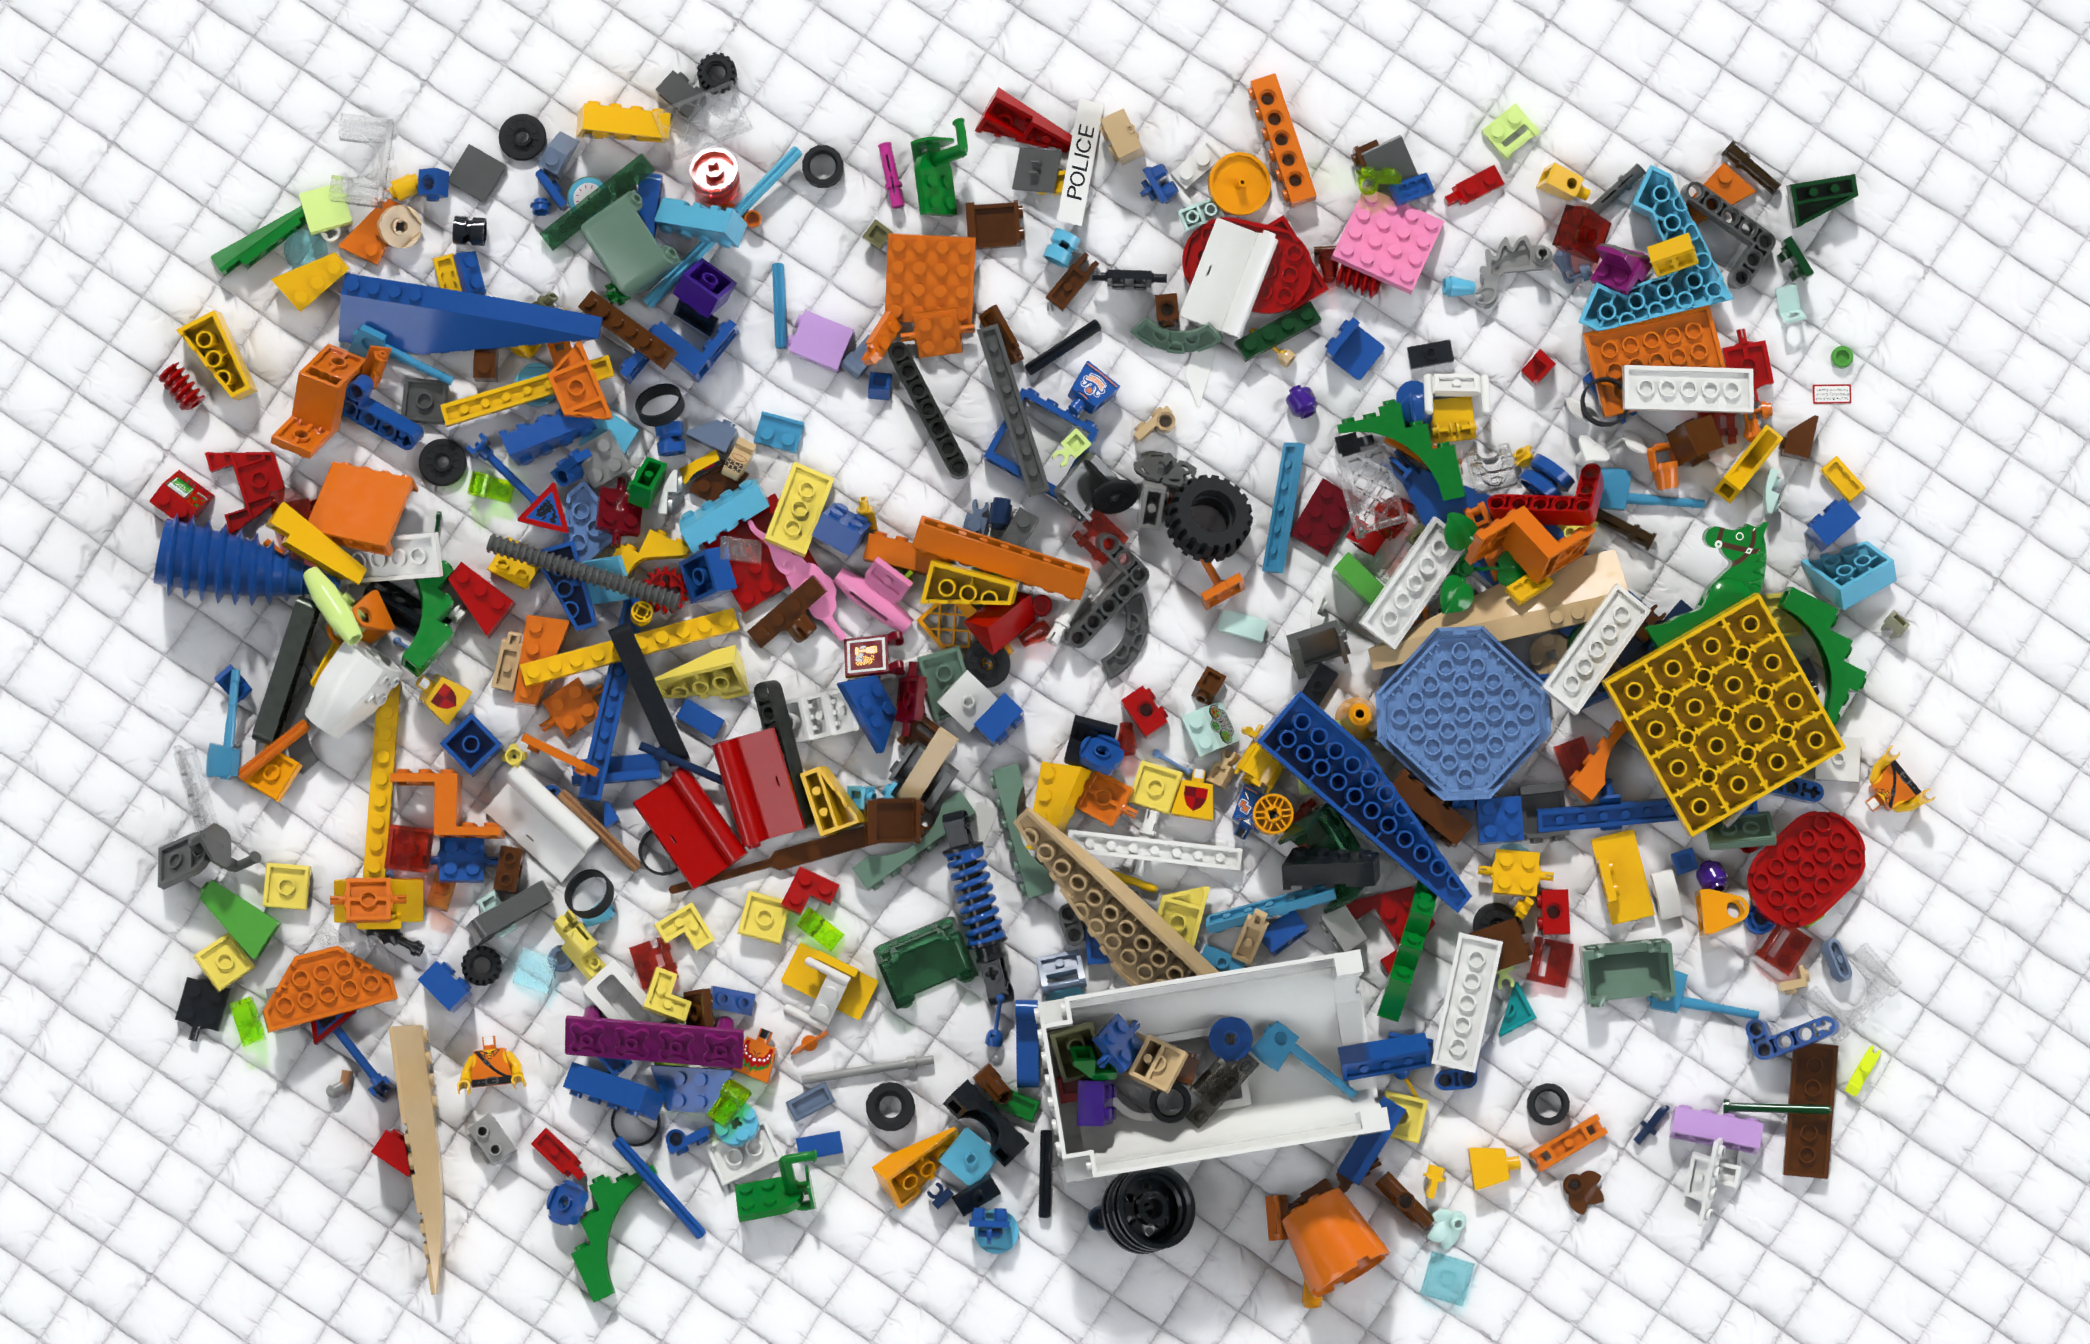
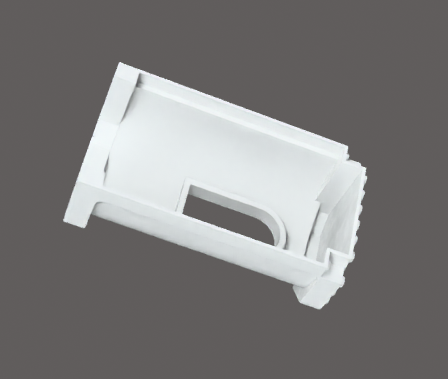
M1360 949L1038 1002V1008H1034L1036 1024L1041 1023V1029L1037 1030L1040 1047H1045V1052H1041L1043 1069H1048L1049 1074L1044 1076L1047 1092L1052 1091V1097H1048L1050 1112L1056 1115V1119L1052 1120L1054 1136L1059 1135L1060 1142H1055L1057 1156L1063 1159V1165H1059L1061 1179H1066V1183L1108 1175L1390 1130L1387 1107L1381 1108L1379 1102L1374 1099L1378 1097L1375 1076L1344 1081L1358 1092L1354 1099H1352L1291 1053L1279 1071H1276L1262 1063L1249 1051L1245 1057L1236 1060L1242 1098L1191 1106L1186 1117L1177 1123L1162 1122L1153 1113L1135 1112L1123 1105L1116 1096L1113 1098V1107H1116V1119L1113 1120V1124L1107 1126H1077V1101L1061 1104L1057 1077L1061 1076L1049 1032L1093 1021L1096 1034H1098L1106 1023L1118 1013L1128 1025L1133 1020H1137V1024L1140 1023V1027L1135 1031V1034L1137 1032L1145 1036L1150 1034L1167 1043L1208 1037L1211 1027L1219 1019L1231 1016L1240 1018L1252 1030V1047L1265 1034L1264 1030L1269 1024L1274 1025L1278 1020L1299 1036L1296 1044L1343 1080L1338 1047L1369 1042L1361 992L1359 990L1356 991V988L1359 987V976L1364 972ZM1235 1033L1232 1034L1233 1045L1236 1044L1235 1038L1237 1035ZM1182 1108L1161 1112L1170 1116L1179 1113Z

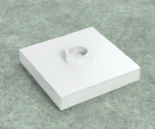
M966 670L940 697L937 703L970 732L974 728V723L998 698L974 675Z
M1841 737L1846 749L1815 766L1814 780L1858 783L1862 738Z

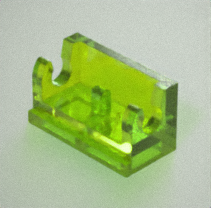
M249 996L230 1003L229 1006L242 1046L246 1047L266 1040L267 1038L254 998Z

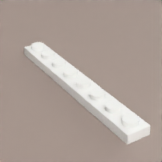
M1067 829V836L1092 855L1241 871L1243 852L1241 848Z

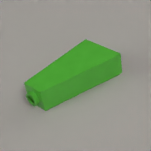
M1349 552L1339 561L1331 573L1369 608L1384 588Z
M211 879L210 883L206 882L200 890L202 894L200 900L247 954L258 961L282 923Z

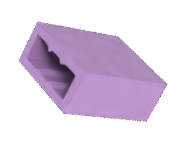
M805 310L804 314H800L797 318L795 326L798 328L795 335L791 334L788 340L787 347H789V353L838 373L841 367L840 364L844 360L854 337V329Z

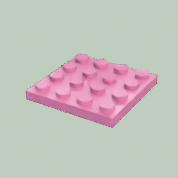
M1364 186L1331 259L1411 295L1445 221L1407 204L1397 207L1392 197Z

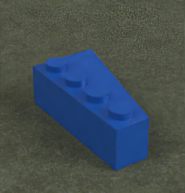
M560 408L555 411L556 415L554 416L544 414L537 417L533 424H525L524 422L516 425L517 429L507 433L505 429L500 431L499 434L508 455L518 466H525L532 463L539 456L551 454L554 451L553 449L572 444L576 438L591 435L593 430L597 429L594 419L564 417Z
M574 540L542 549L543 552L545 550L549 551V554L555 553V556L562 555V558L568 557V560L575 559L577 563L581 561ZM543 568L544 576L575 630L580 632L598 627L599 624L586 581L580 582V579L573 580L571 576L567 578L565 574L561 576L559 572L555 574L552 570L548 572L546 568Z
M575 1062L571 1063L563 1084L564 1088L570 1090L569 1095L580 1099L582 1096H585L592 1103L600 1105L603 1102L610 1109L616 1111L622 1109L631 1116L638 1117L639 1115L654 1121L657 1120L666 1097L648 1086Z

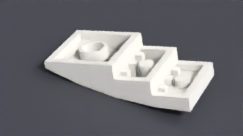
M839 689L785 700L796 744L859 730L858 721Z

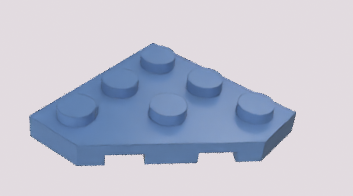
M584 480L567 494L565 519L569 533H563V543L572 540L576 542L581 562L593 560L612 544L613 536L606 531L595 530L598 496Z

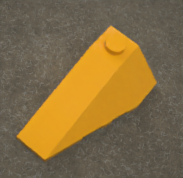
M952 1127L889 1154L872 1167L879 1184L899 1210L917 1198L922 1192L920 1190L927 1180L932 1181L936 1176L934 1172L941 1165L938 1160L959 1136L957 1128Z

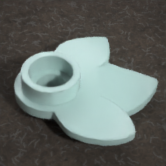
M1443 1208L1432 1214L1436 1224L1427 1235V1238L1434 1242H1441V1248L1448 1249L1458 1240L1459 1231L1466 1225V1216L1460 1211H1449Z

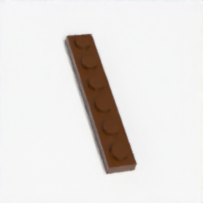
M592 290L578 306L585 314L602 317L603 327L663 370L667 368L678 354L675 349Z

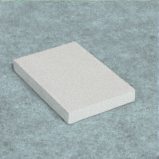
M766 1118L759 1121V1131L752 1141L749 1140L743 1143V1146H728L721 1139L705 1145L723 1187L778 1162L779 1158L783 1156Z

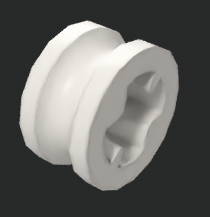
M340 228L334 229L337 234L336 236L333 235V238H329L325 232H321V235L326 242L335 243L341 237Z
M461 603L449 613L448 617L449 619L453 618V623L456 625L470 611L468 609L465 610L464 604Z

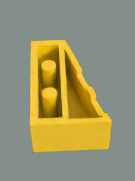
M333 252L273 277L271 280L301 312L346 273L350 267L337 252Z
M819 766L800 773L820 837L831 836L864 824V815L828 766Z

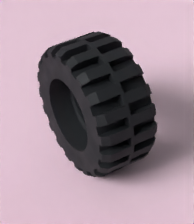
M1205 474L1200 475L1198 479L1196 477L1188 479L1187 483H1183L1178 488L1165 512L1167 516L1165 527L1169 528L1167 531L1168 537L1174 539L1172 544L1176 548L1180 547L1183 550L1182 554L1185 556L1189 554L1196 561L1204 559L1205 563H1212L1214 559L1216 562H1220L1225 557H1231L1248 536L1251 530L1250 526L1253 523V517L1250 515L1252 507L1246 503L1248 501L1246 494H1241L1239 492L1241 488L1237 485H1231L1230 480L1226 478L1221 480L1217 475H1212L1208 478ZM1208 505L1215 508L1225 520L1226 531L1213 533L1199 527L1192 517L1191 507Z

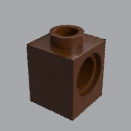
M1177 293L1155 295L1158 325L1162 324V327H1173L1175 323H1180ZM1165 306H1170L1174 309L1170 316L1162 314L1161 310Z

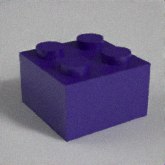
M701 258L682 275L672 294L677 296L683 303L695 309L698 314L708 319L728 301L737 282Z
M1091 1078L1078 1080L1077 1126H1107L1113 1124V1120L1116 1119V1107H1113V1098L1117 1094V1086L1113 1084V1080L1094 1081Z

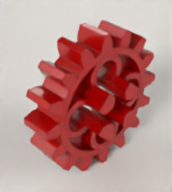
M668 566L663 567L662 572L659 567L654 569V573L649 572L647 574L649 579H644L642 583L647 582V585L654 584L656 588L658 586L661 588L665 586L667 590L676 587L679 593H681L678 609H681L683 607L681 602L688 600L684 596L688 592L687 589H684L685 582L681 580L683 577L682 573L676 575L675 568L669 572ZM663 576H666L668 578V582L666 584L664 581H662ZM649 601V604L654 606V613L660 609L662 615L667 614L668 610L671 614L674 613L672 608L665 609L666 606L652 605V602Z

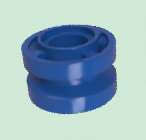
M1751 905L1747 917L1743 920L1746 929L1756 935L1771 931L1775 924L1765 919L1763 925L1757 924L1754 916L1759 912L1755 909L1754 905Z

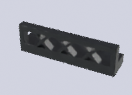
M390 581L371 582L365 588L363 596L373 590H377L375 588L377 584L385 587L387 591H378L393 624L415 637L420 627L421 614L414 612L413 608L421 609L420 600ZM394 597H401L405 602L400 603ZM446 617L442 623L450 625L452 619Z

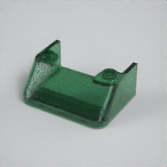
M1327 803L1320 805L1292 824L1278 840L1279 845L1288 841H1292L1298 846L1306 843L1309 849L1324 847L1329 850L1349 849L1350 851L1358 852L1363 850L1341 815ZM1344 884L1335 887L1337 899L1328 903L1323 910L1324 914L1352 903L1364 887H1345Z

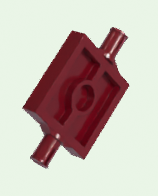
M618 477L616 489L602 486L599 489L595 530L606 531L613 535L611 544L613 548L615 545L616 548L621 547V536L638 537L640 535L642 507L628 503L629 493L626 490L627 478Z
M912 661L909 662L908 674L904 678H899L895 722L903 723L901 735L903 737H911V725L914 722L922 721L925 714L924 698L928 689L927 677L917 675L918 662Z

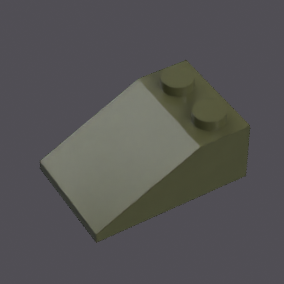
M1093 1021L1049 1032L1063 1083L1088 1077L1073 1065L1070 1047L1092 1046L1095 1059L1102 1057L1100 1049L1092 1040L1097 1035Z

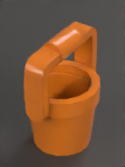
M1662 442L1648 448L1649 469L1653 474L1656 489L1664 490L1679 487L1678 460H1676L1670 444ZM1669 450L1670 461L1657 463L1655 452Z

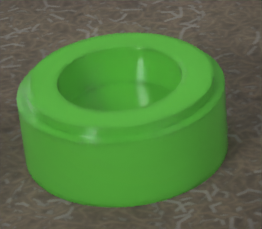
M1846 346L1836 347L1830 356L1832 364L1840 369L1848 367L1853 361L1851 349Z

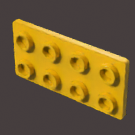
M1631 829L1591 839L1611 924L1616 925L1653 916L1655 912L1634 830Z
M390 878L393 895L406 894V904H393L391 922L356 923V929H401V922H422L424 920L423 879ZM335 879L334 896H344L346 879ZM334 905L335 923H346L344 905Z
M799 943L781 982L816 999L827 975L805 964V959L812 957L851 977L836 1010L856 1020H860L879 981L820 950L818 951L806 944Z

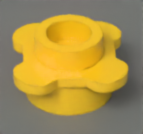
M1530 445L1515 451L1512 456L1514 466L1526 467L1534 458V455L1530 452L1532 449Z

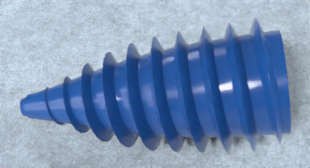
M176 513L172 520L166 519L154 572V584L165 585L168 596L171 595L175 588H182L184 599L194 590L199 592L201 601L204 600L208 593H215L218 604L224 595H231L234 605L237 604L241 596H248L251 606L258 597L266 596L268 605H270L275 596H284L287 602L290 596L302 595L305 597L310 595L303 579V574L312 567L304 564V558L298 561L290 557L289 549L284 554L275 550L274 540L266 547L260 544L258 534L250 541L244 538L242 528L235 536L228 533L226 523L220 531L212 529L210 519L202 527L196 525L194 515L188 523L179 521L178 513ZM324 573L339 591L341 581L337 580V577Z

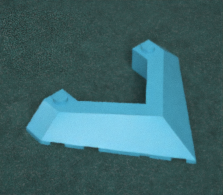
M1650 165L1632 199L1629 209L1649 218L1658 243L1689 233L1699 264L1633 286L1628 295L1596 283L1584 304L1578 323L1597 332L1734 299L1723 281L1724 278L1713 261L1695 221L1692 220L1688 207L1681 194H1679L1671 174Z

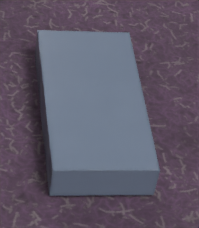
M823 1082L787 1101L786 1104L793 1118L798 1122L836 1101L826 1082Z

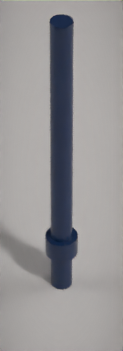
M642 741L638 747V750L654 756L653 758L661 762L664 760L724 786L721 775L667 752V749L660 746L656 748Z

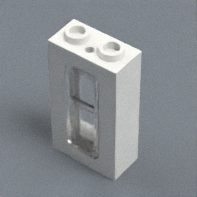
M615 959L581 988L608 1019L666 1023L668 1018L642 1009L647 993Z

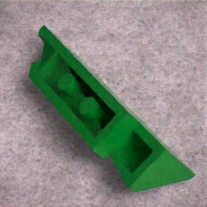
M302 206L211 256L212 261L224 276L240 264H243L248 270L307 224Z

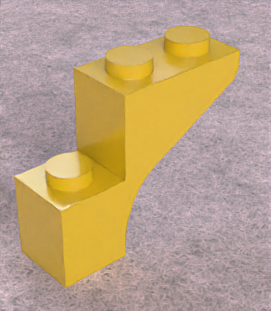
M1766 424L1713 491L1731 504L1783 440V437Z
M657 528L656 531L649 530L639 553L636 552L637 548L635 546L625 543L620 548H616L613 556L622 555L629 579L634 569L645 561L687 558L691 553V549L687 547L688 544L684 540L676 538L674 541L668 538V533Z

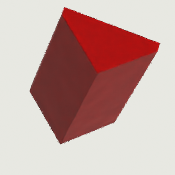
M1017 591L1014 604L985 605L965 620L963 624L993 656L1036 622L1030 594Z

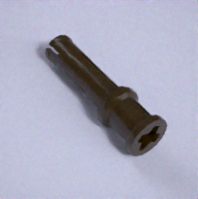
M1734 140L1722 152L1721 155L1723 157L1726 156L1730 159L1737 169L1742 168L1770 192L1771 195L1781 186L1778 181L1750 158V153H1745L1741 150Z
M1600 508L1598 509L1596 522L1628 537V542H1635L1645 547L1646 551L1649 550L1657 533H1650L1640 528L1639 524H1634L1633 526Z

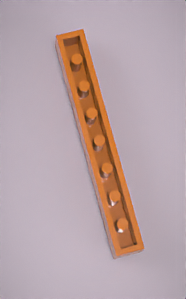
M923 515L921 516L912 547L922 553L930 552L936 554L941 559H952L958 561L963 566L977 567L985 573L993 572L1006 579L1021 581L1026 586L1043 588L1048 593L1056 592L1070 600H1081L1090 572V568Z

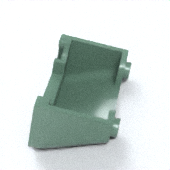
M635 190L628 191L581 225V232L618 290L625 296H633L649 291L682 262L674 248L669 246L660 247L638 214V211L643 207L641 196Z
M1654 938L1579 946L1587 1005L1603 1007L1604 1003L1608 1002V1000L1644 996L1656 997L1657 1001L1671 1000L1670 997L1676 996L1672 943L1668 939Z

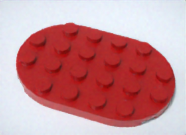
M1221 217L1220 219L1257 233H1263L1264 230L1276 234L1275 239L1279 240L1251 312L1277 314L1295 306L1308 291L1313 274L1311 256L1304 243L1295 234L1280 227L1238 218ZM1212 219L1197 228L1191 234L1184 247L1182 266L1185 278L1190 286L1216 219Z
M1817 811L1805 813L1793 820L1776 836L1777 845L1765 846L1755 856L1748 870L1747 889L1755 909L1771 923L1786 928H1800L1810 925L1821 918L1860 880L1866 865L1864 841L1856 827L1839 814Z

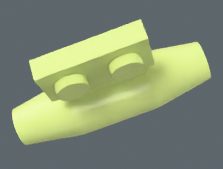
M312 567L305 571L303 579L311 598L329 626L347 645H354L359 642L363 637L362 632L366 629L358 625L352 612V608L355 605L354 598L348 592L338 591L336 586L318 567ZM358 609L360 619L366 622V616Z

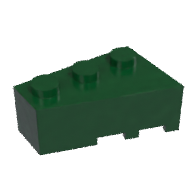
M1855 174L1786 185L1792 228H1798L1857 197L1858 189Z

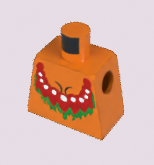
M761 1028L756 1040L746 1037L743 1049V1067L741 1069H731L769 1084L777 1051L776 1048L768 1045L773 1032Z

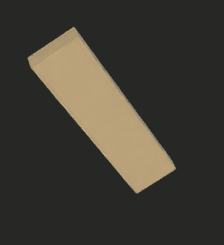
M940 727L895 798L917 797L921 800L959 739Z

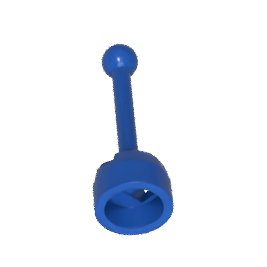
M1003 994L996 996L998 1003L994 1029L987 1032L985 1044L992 1047H1001L1003 1045V1033L998 1030L1001 1006L1005 1000Z

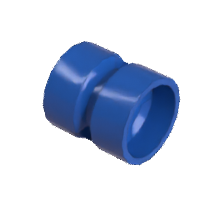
M672 421L669 424L655 427L656 438L660 439L657 443L658 456H676L686 453L685 440L681 438L684 435L682 421Z

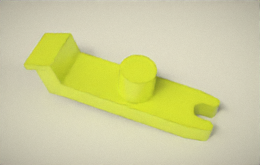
M1873 1045L1864 1054L1844 1091L1854 1097L1858 1095L1863 1083L1881 1054V1050H1878L1876 1054L1872 1052L1874 1049Z

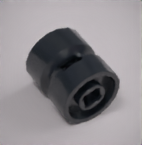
M466 216L454 217L453 244L466 245L467 242H470L472 246H485L487 235L486 218L474 217L472 220H469Z

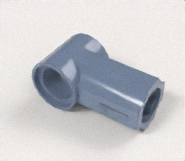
M869 334L855 351H851L840 364L856 380L869 367V365L865 366L861 360L867 351L865 342L869 338Z

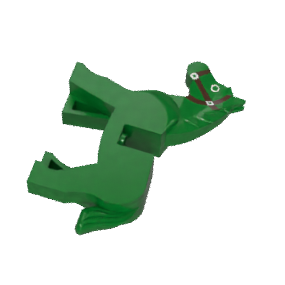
M1762 522L1756 527L1744 524V526L1734 530L1718 526H1711L1704 530L1702 535L1703 543L1707 547L1718 548L1719 553L1728 561V566L1707 585L1694 610L1673 616L1664 623L1648 624L1643 628L1652 641L1653 645L1651 646L1654 650L1751 594L1760 593L1766 569L1767 553L1764 533L1768 527V522Z

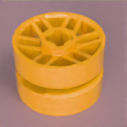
M1267 794L1261 797L1255 804L1252 812L1255 827L1259 832L1267 836H1278L1284 833L1290 827L1294 816L1293 807L1289 800L1279 794ZM1275 811L1277 817L1271 819L1269 813Z

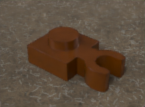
M1657 604L1650 608L1649 616L1646 617L1634 634L1642 644L1649 639L1643 628L1648 624L1655 625L1656 621H1661L1666 616L1665 612L1659 617L1655 616L1654 610L1658 607Z

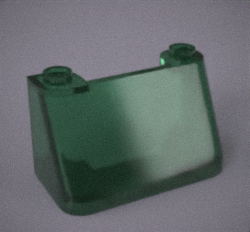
M954 917L940 919L887 941L873 950L896 1009L910 1007L916 999L915 994L953 978L967 983L976 976H979Z

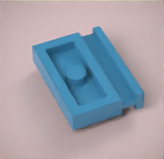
M762 411L754 443L796 454L805 423Z

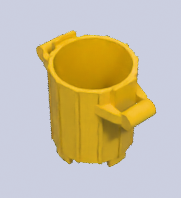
M1258 724L1255 731L1252 727L1244 726L1241 732L1254 740L1264 725ZM1252 740L1233 773H1242L1244 775L1241 779L1249 785L1253 784L1256 787L1263 786L1266 788L1264 793L1268 794L1285 768Z

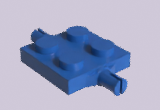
M440 838V849L437 856L424 855V865H437L439 883H484L486 865H498L499 857L486 856L484 838Z
M1118 1013L1092 1039L1102 1054V1057L1097 1061V1065L1100 1068H1104L1109 1062L1122 1074L1132 1065L1143 1046L1142 1041L1135 1034V1031L1140 1027V1023L1137 1024V1020H1133L1128 1025Z

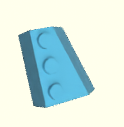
M1868 541L1842 548L1840 553L1833 555L1828 553L1821 554L1820 559L1809 561V559L1801 560V564L1816 590L1842 610L1851 607L1897 581L1894 560Z

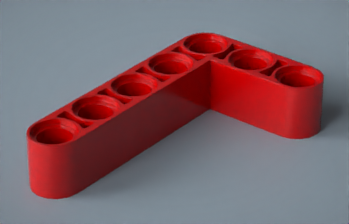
M1589 463L1585 465L1580 473L1575 496L1494 494L1487 500L1492 521L1497 518L1502 519L1512 509L1517 510L1525 506L1542 525L1589 526L1596 520L1604 489L1602 471L1598 464Z

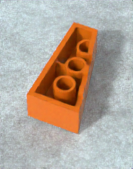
M534 615L526 616L514 696L516 704L539 707L548 682L525 687L520 664L560 654L572 627L570 620Z

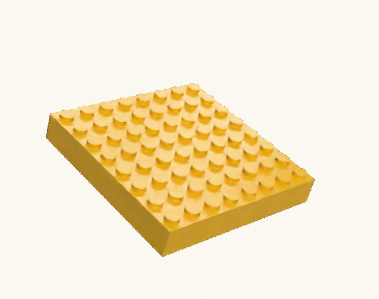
M1759 593L1751 594L1601 681L1681 825L1690 837H1694L1846 749L1845 744Z

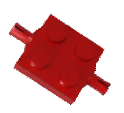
M1745 329L1736 330L1739 343L1731 347L1722 348L1721 350L1726 368L1753 369L1754 402L1757 403L1759 402L1757 389L1761 386L1774 384L1766 340L1759 342L1747 341Z

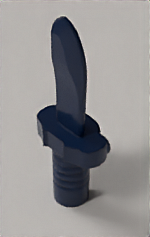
M1669 1106L1660 1107L1648 1123L1644 1120L1639 1123L1643 1128L1633 1139L1638 1145H1641L1650 1133L1654 1136L1657 1134L1654 1127L1669 1110Z

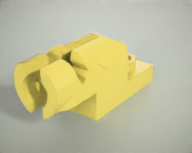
M570 909L566 911L564 916H559L553 922L556 932L565 941L561 947L562 951L587 980L590 981L606 966L593 951L598 944L597 941L586 930L582 922L579 923L577 921L576 915Z

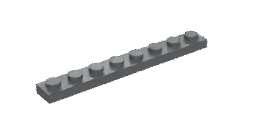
M998 323L978 329L977 334L1028 496L1032 497L1050 491L1049 484Z

